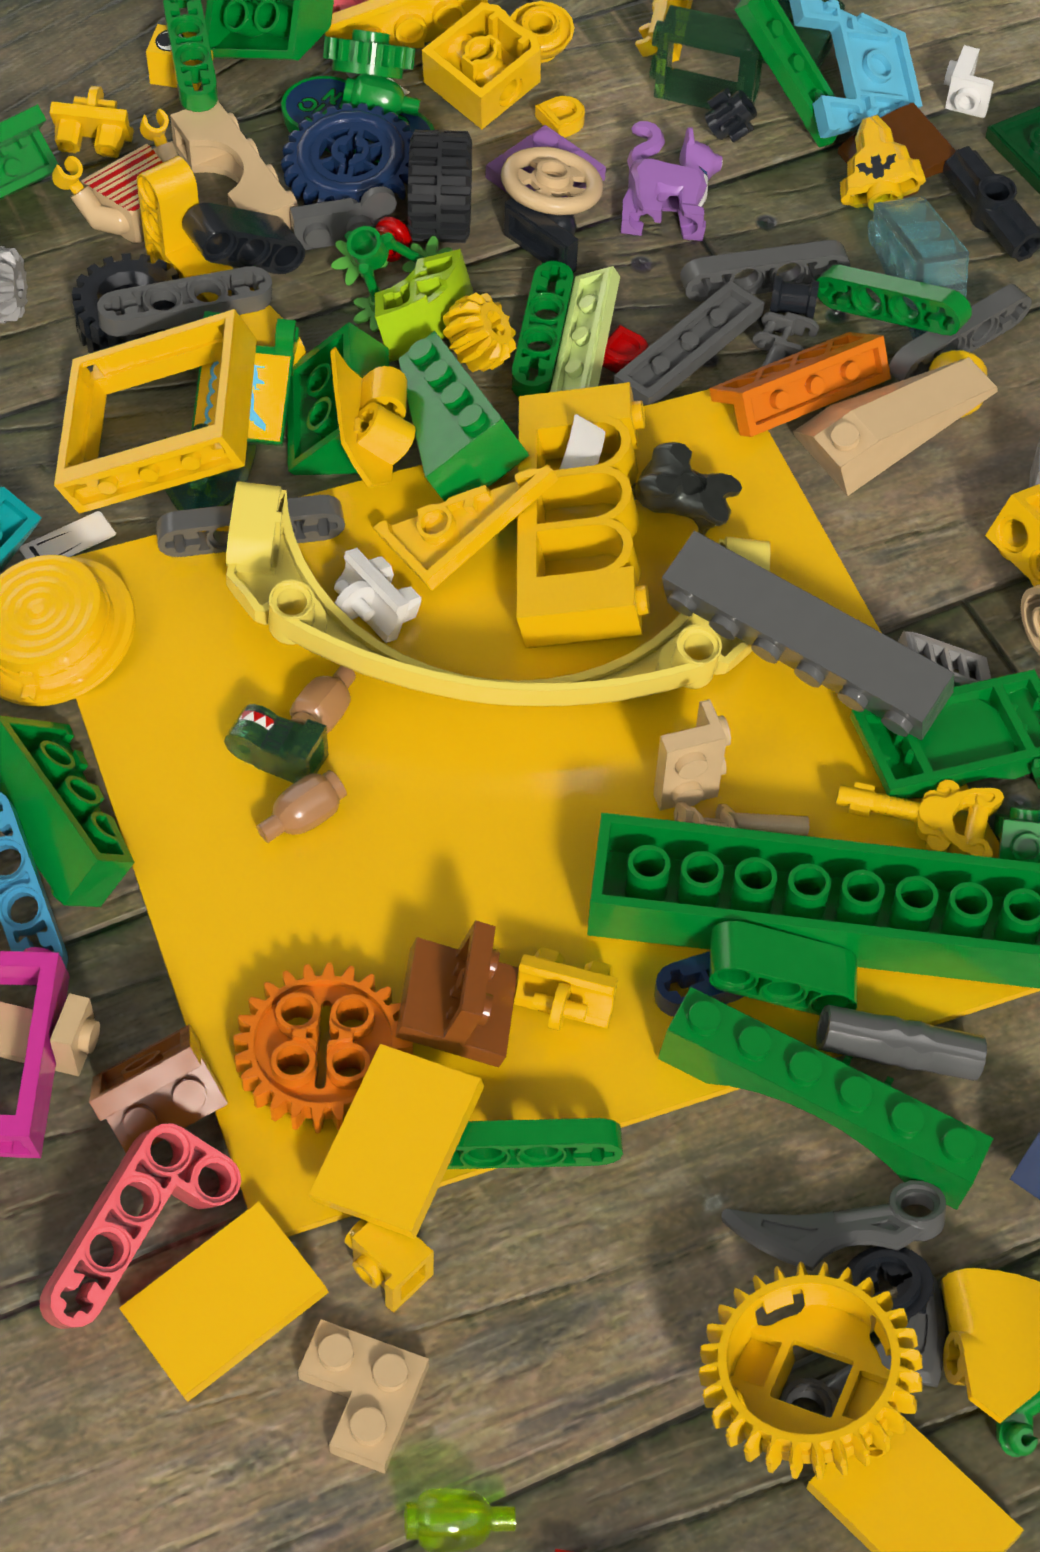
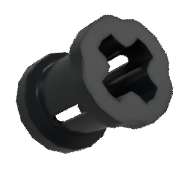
M776 275L770 312H790L814 319L819 281H812L809 285L784 281L782 276Z

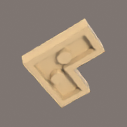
M320 1319L298 1369V1377L301 1381L349 1398L329 1444L330 1453L385 1474L429 1369V1359Z

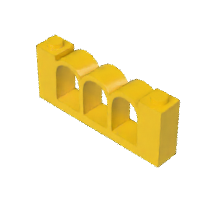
M630 382L519 396V442L530 456L518 464V473L530 468H542L546 465V460L564 457L575 414L605 431L601 453L614 454L612 458L604 463L553 470L559 480L518 515L516 619L526 648L642 635V615L650 614V601L647 585H638L641 572L632 538L638 530L639 516L631 486L636 482L638 466L634 454V449H638L637 429L645 428V414L642 400L634 401ZM600 503L616 505L614 509L600 516L546 523V510ZM598 555L618 557L609 566L598 570L545 576L546 561Z

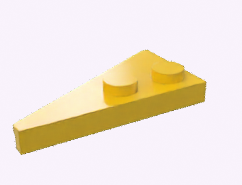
M548 465L538 469L530 468L514 474L515 482L492 490L483 485L449 497L441 504H429L418 508V516L394 525H390L387 520L377 523L373 528L425 585L433 591L559 479Z

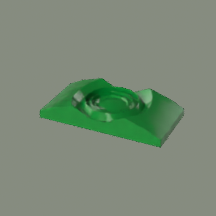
M1035 669L954 687L952 695L922 741L911 734H908L906 737L895 734L881 722L882 718L867 709H864L863 712L852 709L850 719L886 794L897 798H923L924 794L929 790L936 791L939 783L945 779L954 780L959 787L969 782L986 778L1015 780L1032 773L1033 759H1040V679Z

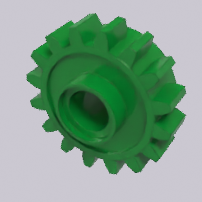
M353 29L352 40L325 36L323 58L332 59L331 70L402 79L403 69L413 70L416 48L389 45L390 34Z

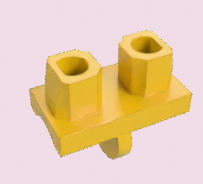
M91 86L88 97L75 96L73 104L51 102L49 113L55 126V142L58 150L61 152H79L82 138L90 137L95 138L94 148L97 154L104 157L118 158L124 141L132 142L134 129L129 126L127 110L117 109V101L104 99L101 86Z
M544 947L539 948L534 956L523 954L519 965V979L514 1005L550 1014L548 1028L560 1031L565 1018L608 1028L618 978L613 977L612 965L593 960L587 963L584 969L564 964L565 958L559 951Z

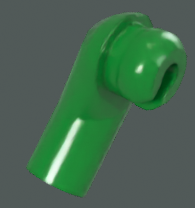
M1040 1391L1003 1422L998 1423L996 1421L997 1442L1002 1450L1011 1457L1027 1456L1038 1445V1437H1033V1416L1040 1413Z

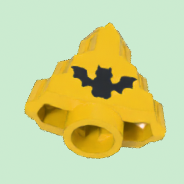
M878 115L862 119L855 137L857 153L847 162V177L840 181L841 202L843 205H850L855 208L869 207L870 210L878 213L890 212L901 205L903 196L918 191L920 186L926 182L919 159L910 158L906 146L894 142L890 127Z

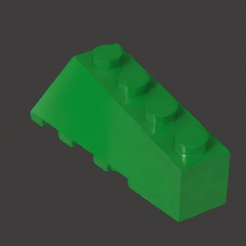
M0 715V792L12 802L17 811L37 868L50 885L52 895L64 906L101 907L135 862L114 818L103 813L99 807L104 800L99 786L88 783L83 772L88 767V763L83 752L78 750L73 752L70 746V742L75 736L70 725Z

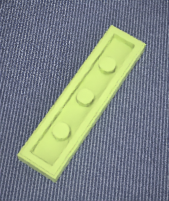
M614 266L575 276L550 392L596 387L599 385L620 281V275Z

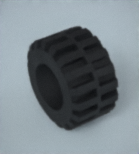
M415 129L410 138L408 167V231L411 234L410 236L413 242H428L432 236H436L438 242L466 243L470 235L472 139L468 131Z

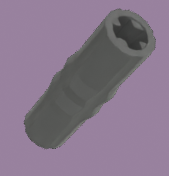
M828 1004L822 1009L816 1031V1046L818 1050L867 1059L884 1065H897L908 1070H921L974 1081L978 1080L981 1076L986 1062L987 1042L984 1036L937 1027L922 1021L904 1020L896 1016L878 1015Z

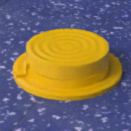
M41 555L23 560L0 574V698L24 706H49L67 702L98 686L117 668L131 645L136 626V612L133 598L127 586L114 571L99 562L86 558Z

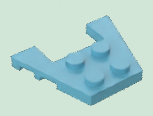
M789 0L795 26L831 32L835 56L841 74L846 98L821 95L812 104L820 138H828L858 130L862 119L874 115L882 117L910 103H914L918 108L923 106L905 32L862 12L856 17L841 10L837 0H829L827 2L822 0Z

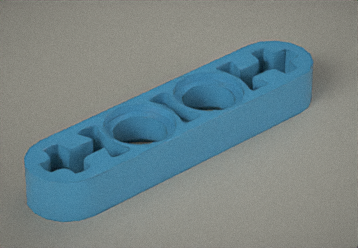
M0 792V810H3L0 812V831L5 835L0 837V852L6 849H14L21 854V864L17 871L11 875H0V921L11 951L23 952L26 948L34 947L32 941L27 937L19 941V937L37 933L40 944L45 949L59 953L67 968V951L17 811L12 802ZM25 896L35 898L38 902V912L34 919L23 924L14 922L10 912L14 902ZM47 926L46 932H40Z

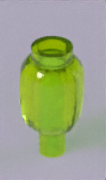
M456 1488L429 1489L419 1495L417 1502H405V1540H418L419 1545L423 1549L431 1552H455L473 1549L483 1544L491 1532L515 1531L516 1528L515 1506H490L489 1502L482 1495L471 1490Z

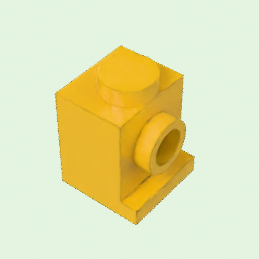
M361 1219L350 1229L345 1237V1244L353 1250L354 1262L352 1265L354 1270L370 1287L376 1289L380 1285L385 1290V1306L393 1313L434 1275V1251L417 1236L414 1239Z

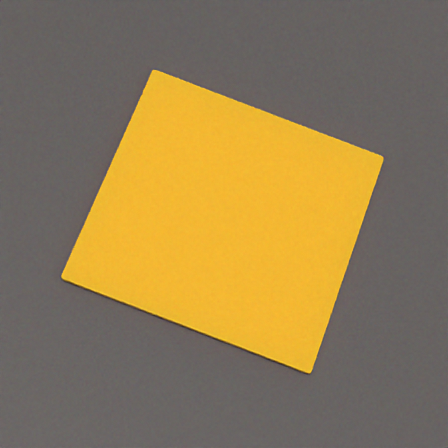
M709 389L643 406L645 428L637 429L638 449H634L638 466L635 483L638 482L643 469L652 460L653 450L656 446L668 442L685 444L692 451L690 466L693 470L701 474L724 473L732 475L742 486L738 496L726 498L731 509L730 518L727 520V523L710 528L704 535L705 537L716 543H719V539H725V537L769 541L771 573L881 632L768 430L753 437L740 436L734 405L713 402ZM601 453L598 464L606 462L614 454ZM563 458L546 460V465L553 470H559ZM422 465L392 472V482L388 485L368 488L364 481L361 480L300 496L330 495L336 497L342 505L345 527L340 535L333 539L298 543V546L315 579L334 603L339 596L334 590V586L345 569V552L354 548H358L368 560L382 556L392 566L394 576L391 584L397 590L411 586L421 596V604L416 618L402 624L397 640L385 643L359 616L352 619L354 623L380 642L403 655L427 665L457 674L485 679L520 681L571 675L605 665L634 651L653 639L671 624L680 613L667 602L662 577L694 531L698 532V526L693 519L671 513H654L642 506L638 500H635L639 516V526L632 540L641 572L638 585H647L650 601V614L642 615V635L530 648L525 647L516 619L518 516L433 591L425 585L373 528L377 523L387 520L390 525H394L418 516V508L444 502L425 478ZM518 465L490 485L488 489L492 490L515 482L514 474L518 473ZM600 503L546 510V523L600 516L614 509L616 505ZM230 526L220 527L216 531H229ZM152 535L72 556L90 559L110 568L122 579L133 598L136 626L126 655L117 668L102 683L75 699L120 833L135 862L132 869L185 1026L191 1025L200 1041L201 1053L227 1098L228 1104L216 1110L215 1115L229 1157L240 1171V1190L247 1210L260 1201L287 1237L351 1217L352 1215L314 1202L309 1196L314 1181L338 1133L333 1120H325L320 1133H315L313 1120L305 1118L297 1130L292 1129L291 1114L288 1112L277 1121L271 1120L270 1112L271 1102L263 1107L256 1108L253 1099L254 1090L244 1091L241 1083V1075L243 1073L236 1072L234 1056L238 1052H235L233 1037L236 1034L242 1033L239 1030L238 1017L239 1015H252L248 1002L250 997L266 1001L264 983L269 982L279 989L284 986L283 972L286 970L296 980L303 978V969L306 964L311 966L315 976L323 975L327 963H332L334 975L342 977L349 966H353L355 981L360 983L366 976L373 974L375 976L374 992L389 986L392 989L391 1004L401 1003L410 948L415 939L419 937L458 949L475 920L496 926L493 949L500 952L499 962L518 967L516 989L519 979V965L523 954L534 956L541 947L559 951L565 958L564 964L584 969L585 965L593 960L612 965L613 977L618 978L611 1020L607 1029L568 1018L564 1019L560 1031L549 1029L550 1014L514 1005L513 1003L507 1055L499 1068L413 1042V1055L482 1079L484 1088L469 1121L604 1118L616 1121L623 1128L740 1089L731 1086L707 1084L658 1059L667 1029L674 1017L661 1011L655 1002L654 992L657 975L663 967L670 963L710 950L587 935L601 812L674 821L675 807L660 811L653 795L660 736L696 728L700 701L711 700L717 716L723 715L726 718L731 733V744L726 746L724 754L726 774L721 775L718 797L702 800L696 805L691 806L703 818H715L718 805L727 804L735 813L807 816L809 819V832L807 836L926 850V840L920 839L916 833V822L873 812L869 813L868 818L849 814V807L836 804L840 784L854 787L855 781L875 786L874 792L887 795L850 719L852 709L843 704L837 697L838 694L823 685L819 688L812 687L800 680L795 675L793 668L780 661H777L775 664L769 663L753 651L726 674H714L712 680L706 686L698 689L681 687L663 693L617 702L571 706H510L464 701L409 689L354 671L356 679L348 688L351 696L350 703L343 717L328 734L320 738H314L312 741H303L290 730L283 745H280L278 749L269 745L278 747L279 744L266 741L263 745L264 748H261L268 730L254 722L239 720L244 710L259 711L256 709L259 708L265 712L264 714L274 720L277 718L281 720H277L276 723L289 726V723L286 722L291 720L290 709L302 690L316 677L333 676L341 665L314 654L298 644L288 645L279 642L271 634L269 625L254 621L226 585L228 568L226 566V552L171 557L159 550L157 536ZM598 555L546 561L545 576L598 570L609 566L618 557ZM274 725V728L281 729L285 732L288 731V729L284 728L283 726ZM275 730L270 731V733L277 734L283 738L286 737V735H283ZM268 735L269 739L282 743V740ZM328 770L333 771L341 780L347 792V796L339 800L340 804L337 812L319 826L305 833L292 835L283 832L267 843L259 834L256 826L273 815L274 803L278 796L293 783L308 774L316 773L323 775ZM967 784L960 787V791L969 789ZM910 798L907 800L921 802L922 798ZM958 811L953 819L955 831L960 835H964L968 811ZM987 822L984 839L988 841L992 848L993 858H998L1000 843ZM857 967L856 1010L878 1015L896 1016L904 1020L922 1021L934 1026L1038 992L1040 989ZM671 983L670 991H677L681 997L686 996L689 988L681 989L678 983ZM743 997L726 1004L818 1050L816 1046V1031L819 1015L748 997ZM324 1006L321 1011L320 1050L317 1053L318 1077L315 1086L318 1089H322L326 1085L327 1044L330 1040V1006ZM298 1017L291 1019L287 1023L303 1025L309 1020ZM356 1019L342 1023V1025L350 1028L364 1024V1022ZM818 1050L833 1058L843 1056L842 1054ZM290 1066L282 1072L295 1075L303 1072L305 1068ZM345 1068L339 1071L338 1074L352 1077L361 1071L355 1068ZM497 1168L447 1169L439 1187Z

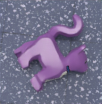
M649 121L635 123L631 128L632 134L646 138L648 141L634 147L627 158L629 185L622 203L621 234L642 236L644 223L639 220L641 215L648 214L652 216L655 223H661L662 211L678 213L683 239L702 241L706 228L704 208L702 207L708 195V180L721 170L723 164L722 156L715 154L708 145L695 141L693 127H688L680 152V165L652 158L648 159L656 155L665 144L664 134L656 124Z

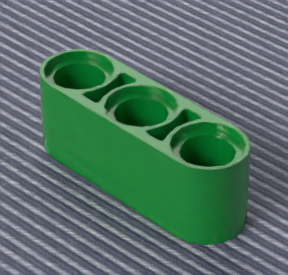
M726 921L712 928L709 981L716 989L819 1016L824 1006L828 1004L856 1010L857 957L852 951L741 921Z

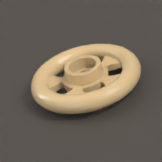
M532 147L522 149L508 157L501 169V181L507 193L523 206L546 214L572 215L584 212L593 207L600 200L603 193V181L597 169L584 158L558 148ZM531 166L535 170L532 173H528L523 168ZM574 182L585 183L586 189L573 187ZM530 184L536 191L529 189L525 185Z

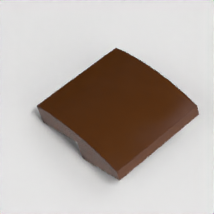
M914 103L902 106L880 117L890 127L894 142L905 145L910 158L919 159L925 178L942 173L945 161L956 152L952 145ZM857 133L839 146L838 154L846 164L857 153L855 141ZM919 190L916 191V192H914V193H911V194H909V195H907V196H903V198H906V197H908V196L914 195V194L918 193Z

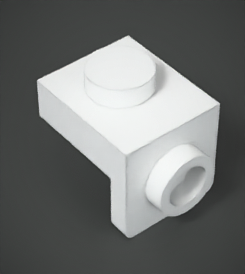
M964 45L958 61L950 60L944 80V85L950 86L945 109L980 118L986 116L994 83L991 80L974 76L980 49Z

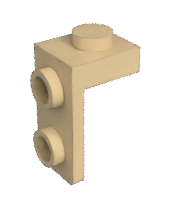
M71 993L68 994L50 1039L56 1062L55 1071L79 1077L88 1053L91 1054L96 1047L100 1033V1022L95 1021L90 998ZM0 1002L1 1058L21 1063L25 1062L33 1009Z

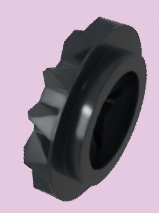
M876 1246L859 1253L846 1266L852 1272L854 1286H858L868 1277L872 1279L874 1284L873 1297L883 1293V1291L879 1292V1275L881 1274L884 1280L888 1281L892 1287H897L898 1295H896V1299L892 1300L893 1308L891 1310L904 1308L908 1323L910 1318L917 1313L926 1314L928 1301L931 1296H934L933 1275L927 1262L914 1251L905 1247L896 1251Z

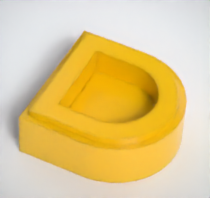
M557 96L535 105V117L543 126H548L566 138L583 128L585 107L576 98Z

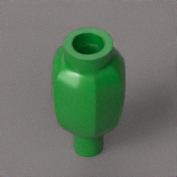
M361 74L356 79L347 78L342 103H351L352 108H357L360 103H367L368 110H372L375 106L383 107L384 115L394 112L398 115L405 113L414 116L418 115L421 99L404 96L402 88L396 82L372 74Z

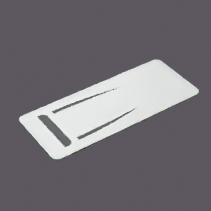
M97 511L26 543L19 550L25 559L41 555L71 557L115 537L116 532L103 514Z

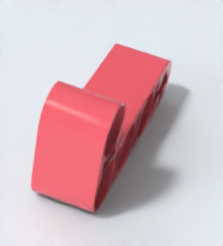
M161 1124L141 1133L130 1146L45 1285L40 1296V1311L43 1318L51 1326L60 1329L83 1327L93 1322L100 1314L170 1195L196 1209H209L231 1201L239 1191L241 1174L237 1165L228 1156L175 1124ZM155 1137L165 1139L172 1147L173 1158L167 1167L158 1165L151 1156L150 1147ZM204 1167L212 1169L218 1175L220 1187L214 1197H210L202 1192L198 1184V1176ZM129 1185L137 1188L143 1197L142 1211L135 1217L127 1214L120 1203L122 1190ZM96 1235H102L110 1240L114 1249L113 1258L106 1267L97 1265L90 1256V1244ZM85 1276L98 1279V1283L94 1281L83 1284L77 1293L75 1301L82 1306L80 1311L65 1314L63 1311L67 1303L60 1297L61 1292L75 1290Z

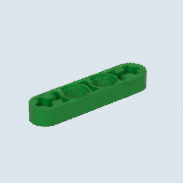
M163 0L180 102L185 109L192 112L208 111L217 104L218 91L201 0ZM179 8H186L188 14L180 15ZM185 32H193L197 34L196 36L189 38L178 36L179 34ZM189 60H200L203 62L194 66L183 64ZM201 83L202 91H194L193 84Z
M548 261L539 265L534 272L512 366V391L518 398L519 396L550 392L573 288V271L565 263ZM550 282H557L555 294L548 292ZM540 310H551L557 313V316L551 319H542L536 316L535 313ZM535 341H542L551 347L545 351H535L530 349L528 345ZM531 367L538 369V376H536L535 381H529Z
M832 265L816 280L819 281L817 297L827 307L841 312L949 336L956 334L972 316V308L966 297L959 291L844 265ZM866 288L875 292L881 303L871 298ZM903 296L912 300L917 306L918 311L910 308L904 301Z
M604 1118L468 1121L447 1169L607 1165L621 1159L623 1155L622 1130L619 1123Z

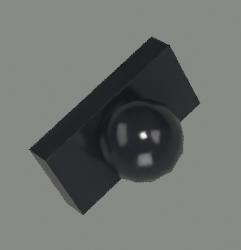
M512 197L505 202L504 235L543 263L558 261L568 265L573 273L577 271L578 238L574 236L577 225L573 214L552 215L538 212L523 206Z

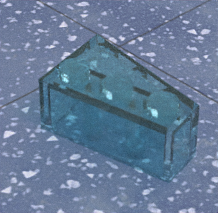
M920 196L874 203L873 220L868 222V238L871 246L876 250L885 274L954 289L966 297L969 251L926 198ZM903 296L907 305L913 310L918 311L914 302L908 297ZM908 327L913 340L928 332Z

